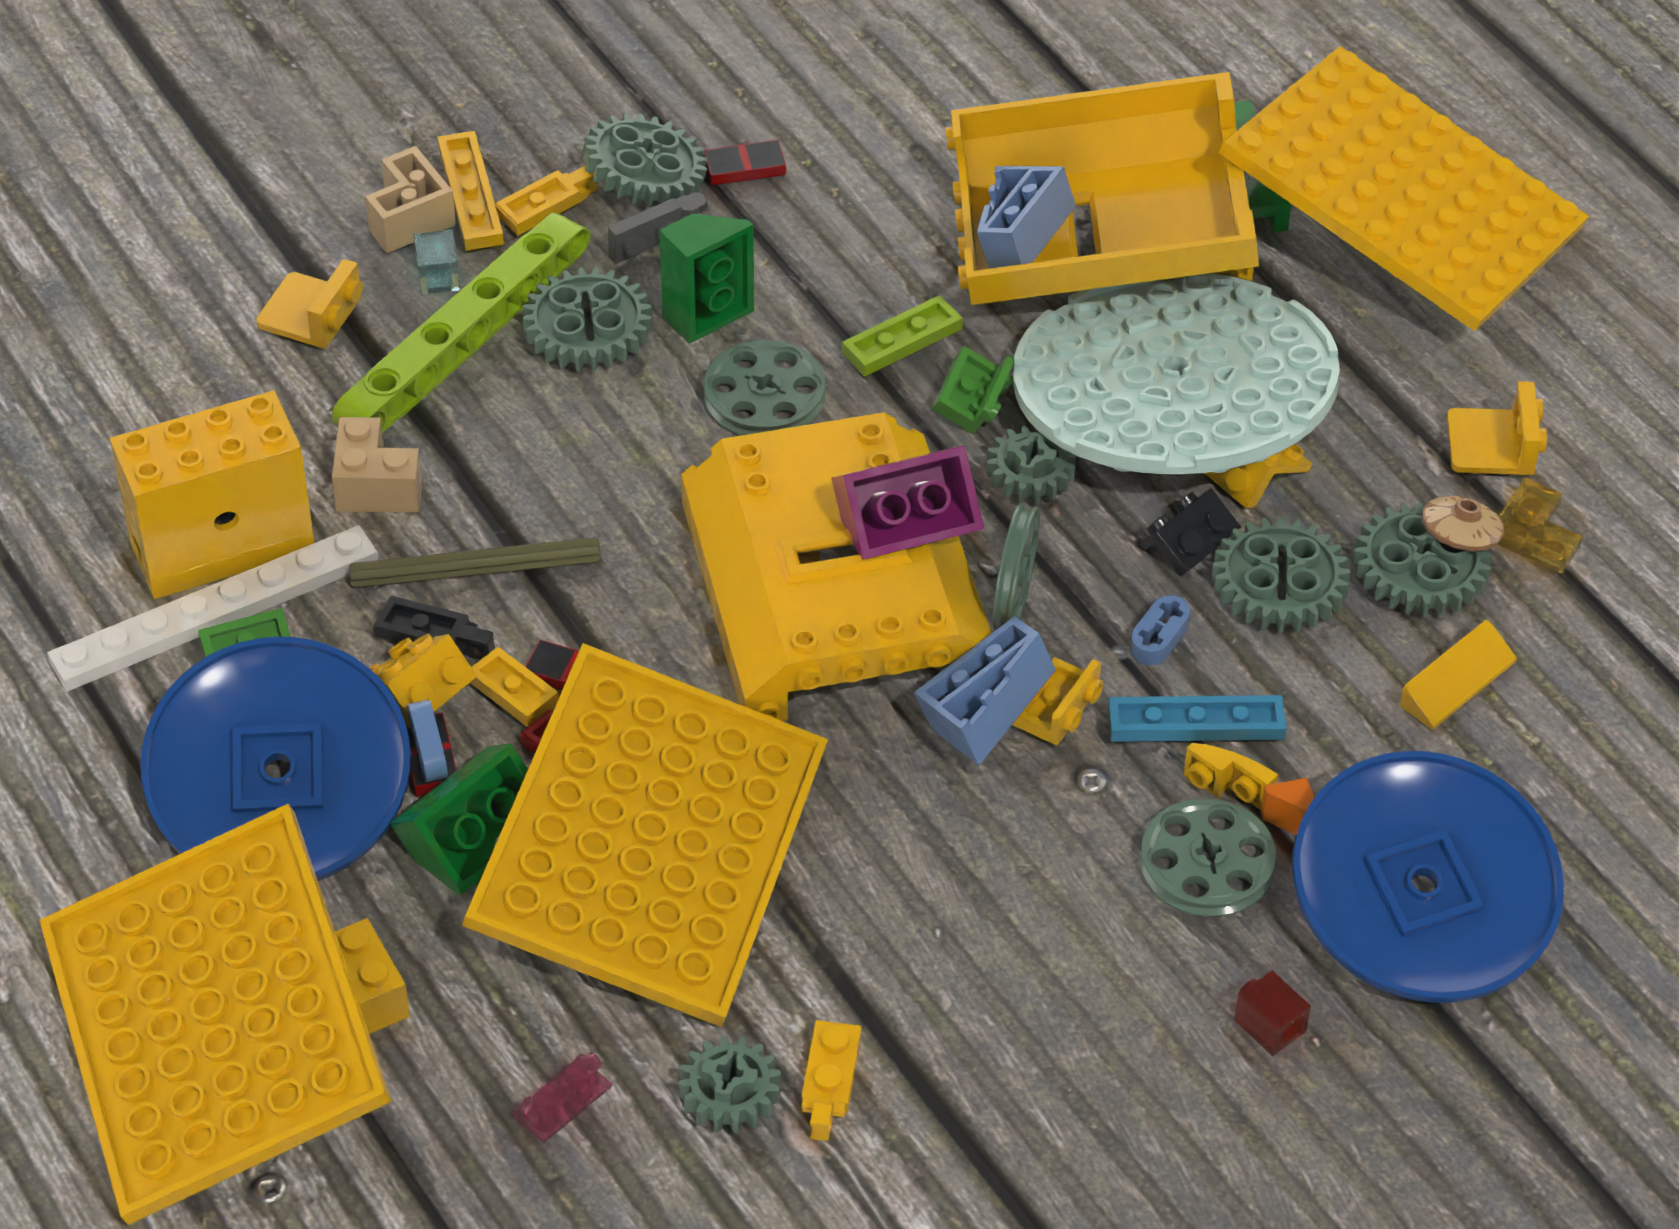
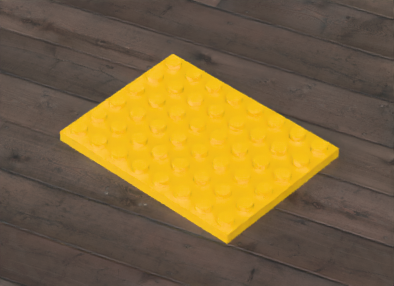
M1341 46L1227 138L1219 151V154L1474 332L1584 227L1589 218L1574 203L1565 200L1550 190L1542 181L1528 175L1515 166L1511 160L1502 157L1490 149L1479 138L1471 136L1452 123L1448 117L1439 114L1423 103L1416 95L1408 93L1392 82L1385 74L1376 71L1360 60L1356 54L1347 51Z
M582 643L466 912L462 926L722 1027L828 739Z
M289 804L281 806L39 920L120 1216L128 1225L392 1102L296 814Z

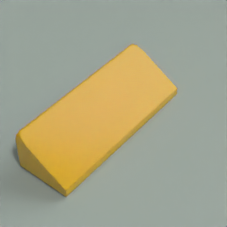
M1484 620L1404 685L1400 707L1431 730H1434L1516 663L1517 657L1496 628L1488 620Z

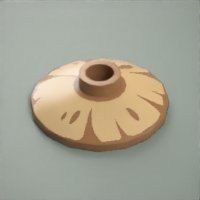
M1455 495L1440 496L1430 500L1422 511V523L1428 533L1438 541L1456 549L1485 551L1497 546L1504 536V524L1498 514L1485 504L1471 498Z

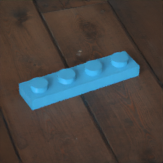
M1282 695L1109 697L1108 699L1111 742L1285 740L1287 728Z

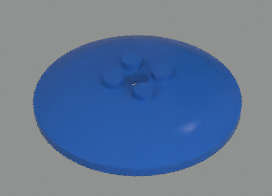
M296 637L257 638L236 643L208 655L189 668L167 690L152 714L145 732L141 753V780L152 818L162 835L179 854L289 804L296 814L317 880L319 881L346 869L362 858L385 835L391 826L390 823L395 820L402 806L410 777V742L405 720L392 693L383 681L358 659L338 648L310 639ZM275 760L286 761L291 766L289 772L281 778L270 777L265 772L267 766Z
M1401 751L1374 756L1358 762L1340 772L1318 792L1308 806L1295 837L1292 853L1293 884L1298 904L1312 933L1323 948L1350 973L1390 994L1416 1001L1452 1003L1472 1000L1494 993L1516 981L1537 962L1550 943L1558 926L1564 899V878L1557 847L1548 828L1532 805L1516 789L1489 770L1461 758L1435 752ZM1415 876L1429 878L1433 882L1435 890L1432 892L1419 891L1413 885L1412 878Z

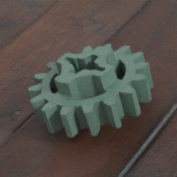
M1026 425L1022 426L1020 434H1016L1013 430L1008 429L1006 431V440L1001 437L994 439V447L988 448L986 474L987 477H992L993 488L1003 487L1004 497L1007 498L1015 493L1018 495L1019 503H1023L1026 497H1032L1036 504H1040L1041 496L1046 495L1051 500H1055L1057 490L1062 492L1068 491L1069 482L1075 479L1076 455L1054 444L1038 430H1036V433L1030 432Z
M721 1036L720 1046L716 1047L706 1040L703 1042V1054L691 1050L688 1053L689 1065H681L679 1097L684 1099V1111L686 1114L696 1111V1123L700 1126L708 1120L713 1121L714 1132L719 1133L724 1124H730L733 1133H739L740 1123L746 1122L754 1129L757 1127V1115L770 1118L772 1115V1104H777L780 1101L781 1071L776 1070L774 1055L763 1057V1045L760 1043L751 1049L747 1048L746 1037L741 1036L737 1044L733 1045L729 1043L727 1036Z

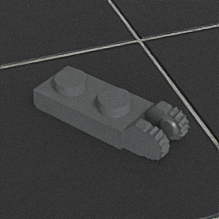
M693 192L677 199L672 198L610 225L608 228L609 257L615 264H618L660 245V229L691 214L706 215L703 213L707 208L706 196L703 193Z

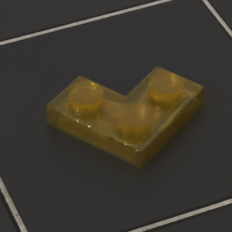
M1526 477L1498 515L1504 524V536L1499 542V546L1562 574L1579 550L1583 536L1549 522L1560 506L1562 493Z

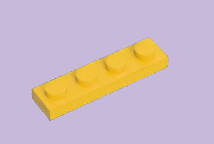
M475 131L438 136V149L447 183L453 190L454 209L465 251L504 245L502 227Z

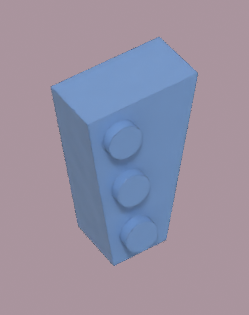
M996 166L994 171L996 177L995 185H990L989 188L991 199L989 205L984 206L977 230L988 267L991 269L1033 263L1076 207L1064 166Z
M1014 616L916 690L914 694L931 729L979 766L1056 670L1040 634Z

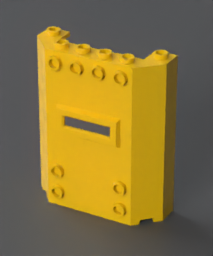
M1230 72L951 110L952 126L945 127L948 150H956L960 181L952 182L955 205L962 204V208L955 209L958 233L964 232L965 236L957 237L960 260H965V265L958 266L961 290L969 289L971 305L1259 267L1257 238L1252 210L1249 208L1244 171L1219 154L1223 142L1237 131ZM1064 166L1075 205L1090 204L1096 254L1078 257L1072 211L1033 263L989 269L977 230L984 206L989 205L991 199L989 188L990 185H995V167Z
M882 412L723 438L710 448L712 455L697 467L692 464L681 474L682 504L740 705L785 721L788 720V692L812 690L821 686L857 682L862 679L885 675H898L903 672L930 667H942L952 664L992 634L959 536L862 560L860 555L800 564L798 554L854 545L849 530L845 528L841 520L831 477L930 453L924 434L914 428L910 431L897 424L896 418Z

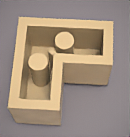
M416 146L381 159L384 189L366 195L365 202L369 231L386 253L456 225L453 190Z
M339 417L332 471L336 512L419 513L422 490L419 448H384L381 418Z

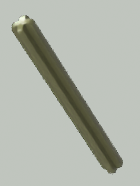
M593 537L354 562L350 564L349 574L352 587L359 588L596 563L600 561L601 550L598 538Z

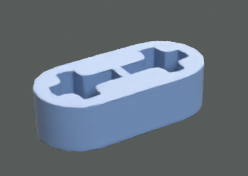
M1171 595L1160 597L1153 603L1132 632L1130 652L1134 660L1144 665H1157L1168 657L1189 626L1190 606L1185 600ZM1163 617H1170L1166 624L1163 623ZM1154 637L1158 638L1157 643L1150 644Z
M430 700L407 704L410 727L425 782L448 778L446 759Z

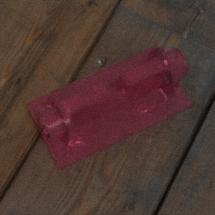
M589 1052L587 1055L579 1054L574 1062L534 1095L524 1099V1103L515 1109L511 1116L541 1142L545 1143L613 1087V1085L598 1072V1069L602 1067V1063L593 1052Z

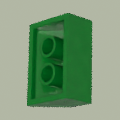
M691 214L659 230L662 317L689 344L754 311V228L749 220Z
M511 743L488 746L393 820L390 825L414 861L457 895H461L481 879L494 850L496 838L500 836L528 769Z

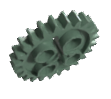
M623 113L622 121L611 115L608 123L599 120L597 128H590L583 147L582 161L587 163L585 171L594 173L593 182H605L604 191L615 189L618 191V199L628 195L631 196L632 204H636L639 199H643L646 205L651 207L653 201H658L661 204L668 201V199H677L693 192L698 193L707 171L705 167L707 158L702 157L703 148L695 147V138H684L685 129L672 130V122L669 121L661 125L656 116L651 121H646L640 113L637 116V120H633L627 113Z
M579 267L577 275L574 276L567 270H563V279L558 280L553 276H549V286L537 284V294H528V304L523 305V331L526 333L527 343L534 344L535 354L545 352L546 362L559 358L560 368H564L569 362L575 363L576 371H580L583 364H589L592 371H596L599 362H603L607 367L612 368L613 358L626 362L627 351L638 354L639 343L646 344L648 342L647 333L652 332V306L648 304L647 293H640L639 283L629 286V276L627 275L616 280L615 270L609 271L605 276L600 275L599 267H595L592 274H586L583 267ZM582 296L588 297L593 341H588L586 338Z
M1418 502L1416 510L1413 511L1405 503H1401L1400 513H1396L1387 507L1385 508L1384 518L1376 514L1372 515L1371 525L1363 524L1361 535H1357L1353 564L1357 565L1356 577L1364 578L1363 589L1370 590L1376 588L1374 596L1376 601L1388 597L1390 599L1389 609L1395 608L1399 603L1405 605L1406 615H1409L1415 607L1420 608L1423 617H1427L1429 609L1435 608L1440 616H1444L1446 606L1449 605L1453 610L1459 612L1462 601L1472 605L1475 594H1483L1485 583L1489 581L1492 554L1487 553L1488 550L1466 551L1456 549L1438 541L1428 533L1422 523V511L1424 508L1422 502Z
M1279 517L1277 525L1272 526L1266 518H1262L1261 527L1259 528L1248 521L1246 522L1245 533L1234 528L1231 539L1223 538L1221 549L1215 551L1212 569V579H1215L1214 592L1221 593V604L1232 603V615L1245 612L1246 624L1259 619L1261 620V630H1265L1270 623H1276L1279 633H1283L1285 624H1291L1296 632H1300L1302 622L1305 621L1315 628L1317 627L1318 616L1329 621L1332 610L1340 611L1342 599L1347 598L1351 570L1347 569L1348 557L1340 556L1342 547L1340 544L1329 546L1331 538L1329 533L1320 537L1315 536L1317 528L1315 525L1305 531L1301 529V520L1298 519L1293 523L1292 527L1286 526L1283 517ZM1279 549H1283L1285 553L1283 600H1279L1277 597Z

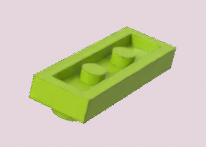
M938 295L843 341L842 354L865 377L962 330L963 318L941 295Z

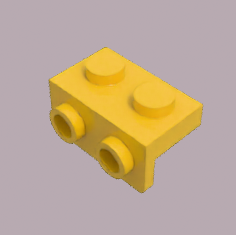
M1054 657L1052 663L1056 671L1012 725L1058 746L1067 732L1073 733L1077 729L1087 704H1094L1102 692L1104 681L1100 679L1101 662L1092 659L1086 669L1083 670Z

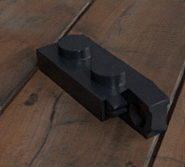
M396 596L389 597L373 625L374 637L397 643L406 638H410L414 642L426 634H430L431 637L449 634L463 656L466 654L469 658L481 660L495 649L493 632L477 628V624L469 621L468 615Z

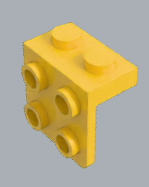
M343 259L328 281L297 272L287 274L257 316V327L267 332L326 349L362 297L363 283L359 279L358 263Z
M1518 381L1512 410L1451 408L1448 410L1447 429L1451 468L1455 472L1534 475L1538 454L1545 453L1547 445L1546 428H1540L1539 426L1543 419V400L1536 398L1534 382Z
M1293 444L1285 450L1269 456L1264 461L1230 468L1223 473L1207 472L1204 474L1242 506L1253 508L1258 504L1274 474L1309 472L1312 462L1303 456L1304 450L1300 446Z
M426 634L414 642L410 638H406L388 651L391 657L383 664L375 663L369 666L392 693L399 705L407 728H411L407 704L429 699L433 712H435L477 677L449 634L436 637Z

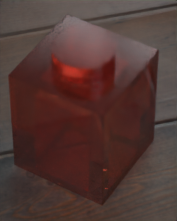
M1273 970L1259 980H1249L1239 990L1234 1021L1272 1057L1306 1033L1311 1005Z

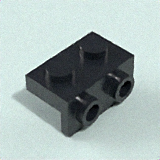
M1212 488L1198 497L1192 491L1173 506L1178 513L1171 518L1165 513L1146 528L1151 535L1143 540L1140 546L1145 551L1155 544L1181 577L1219 547L1223 538L1228 539L1231 537L1232 530L1234 528L1239 530L1241 525Z

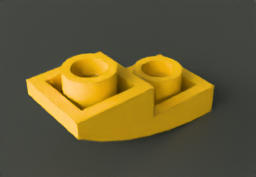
M1191 743L1187 747L1183 775L1194 786L1206 790L1216 798H1219L1226 790L1230 789L1239 799L1251 803L1261 810L1264 786L1276 784L1278 781L1277 773L1248 757L1223 748L1199 743Z

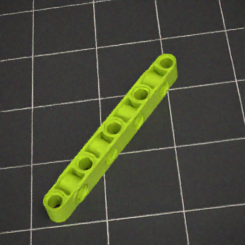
M557 212L549 214L343 394L333 408L331 415L332 423L338 426L339 417L381 418L382 433L386 431L523 310V305L528 304V294H537V284L549 286V276L558 278L563 273V270H566L578 260L589 245L590 231Z

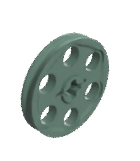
M775 340L744 342L725 350L709 365L704 379L705 404L708 412L718 424L740 436L809 425L821 413L825 403L824 372L813 356L795 345ZM751 360L756 364L750 368H741L736 365V362ZM782 360H789L796 365L783 369L775 364ZM727 384L735 389L728 393H721L714 388L718 385ZM802 385H808L815 388V391L809 394H802L795 389ZM739 410H749L754 413L753 416L744 419L738 418L733 414ZM781 410H788L795 415L788 419H780L774 414Z
M1018 504L1013 514L1004 545L993 610V627L995 630L1014 616L1021 619L1037 551L1040 528L1039 507H1034L1032 511H1027L1023 504Z
M1191 799L1164 809L1147 826L1141 846V870L1150 889L1158 898L1171 907L1197 916H1226L1249 908L1267 892L1274 876L1276 847L1273 837L1265 824L1247 809L1218 799ZM1214 818H1225L1233 826L1227 830H1217L1209 824V821ZM1171 824H1181L1187 827L1189 832L1183 836H1174L1169 834L1165 828ZM1203 842L1205 843L1206 852L1209 853L1211 858H1215L1213 873L1210 861L1207 860L1205 855H1201ZM1245 845H1256L1264 853L1258 857H1248L1241 853L1240 848ZM1159 857H1168L1174 860L1177 865L1166 870L1157 868L1152 861ZM1233 878H1242L1247 880L1251 887L1245 891H1238L1232 889L1227 882ZM1198 884L1207 890V894L1201 897H1192L1187 895L1183 889L1187 885Z

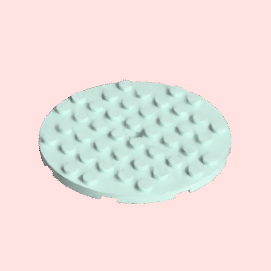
M1207 273L1185 276L1184 278H1170L1081 290L1068 297V304L1056 311L1046 310L1031 324L1022 336L1014 355L1013 383L1019 407L1034 428L1054 444L1081 458L1113 467L1120 472L1134 471L1152 474L1223 473L1230 468L1266 460L1269 456L1281 452L1300 441L1321 423L1332 408L1339 388L1340 367L1338 349L1331 333L1323 322L1293 299L1286 302L1271 295L1272 288L1252 281Z

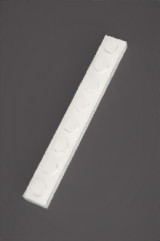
M360 525L51 650L47 652L49 663L64 689L68 692L199 638L198 630L252 616L349 576L351 563L378 560V552Z

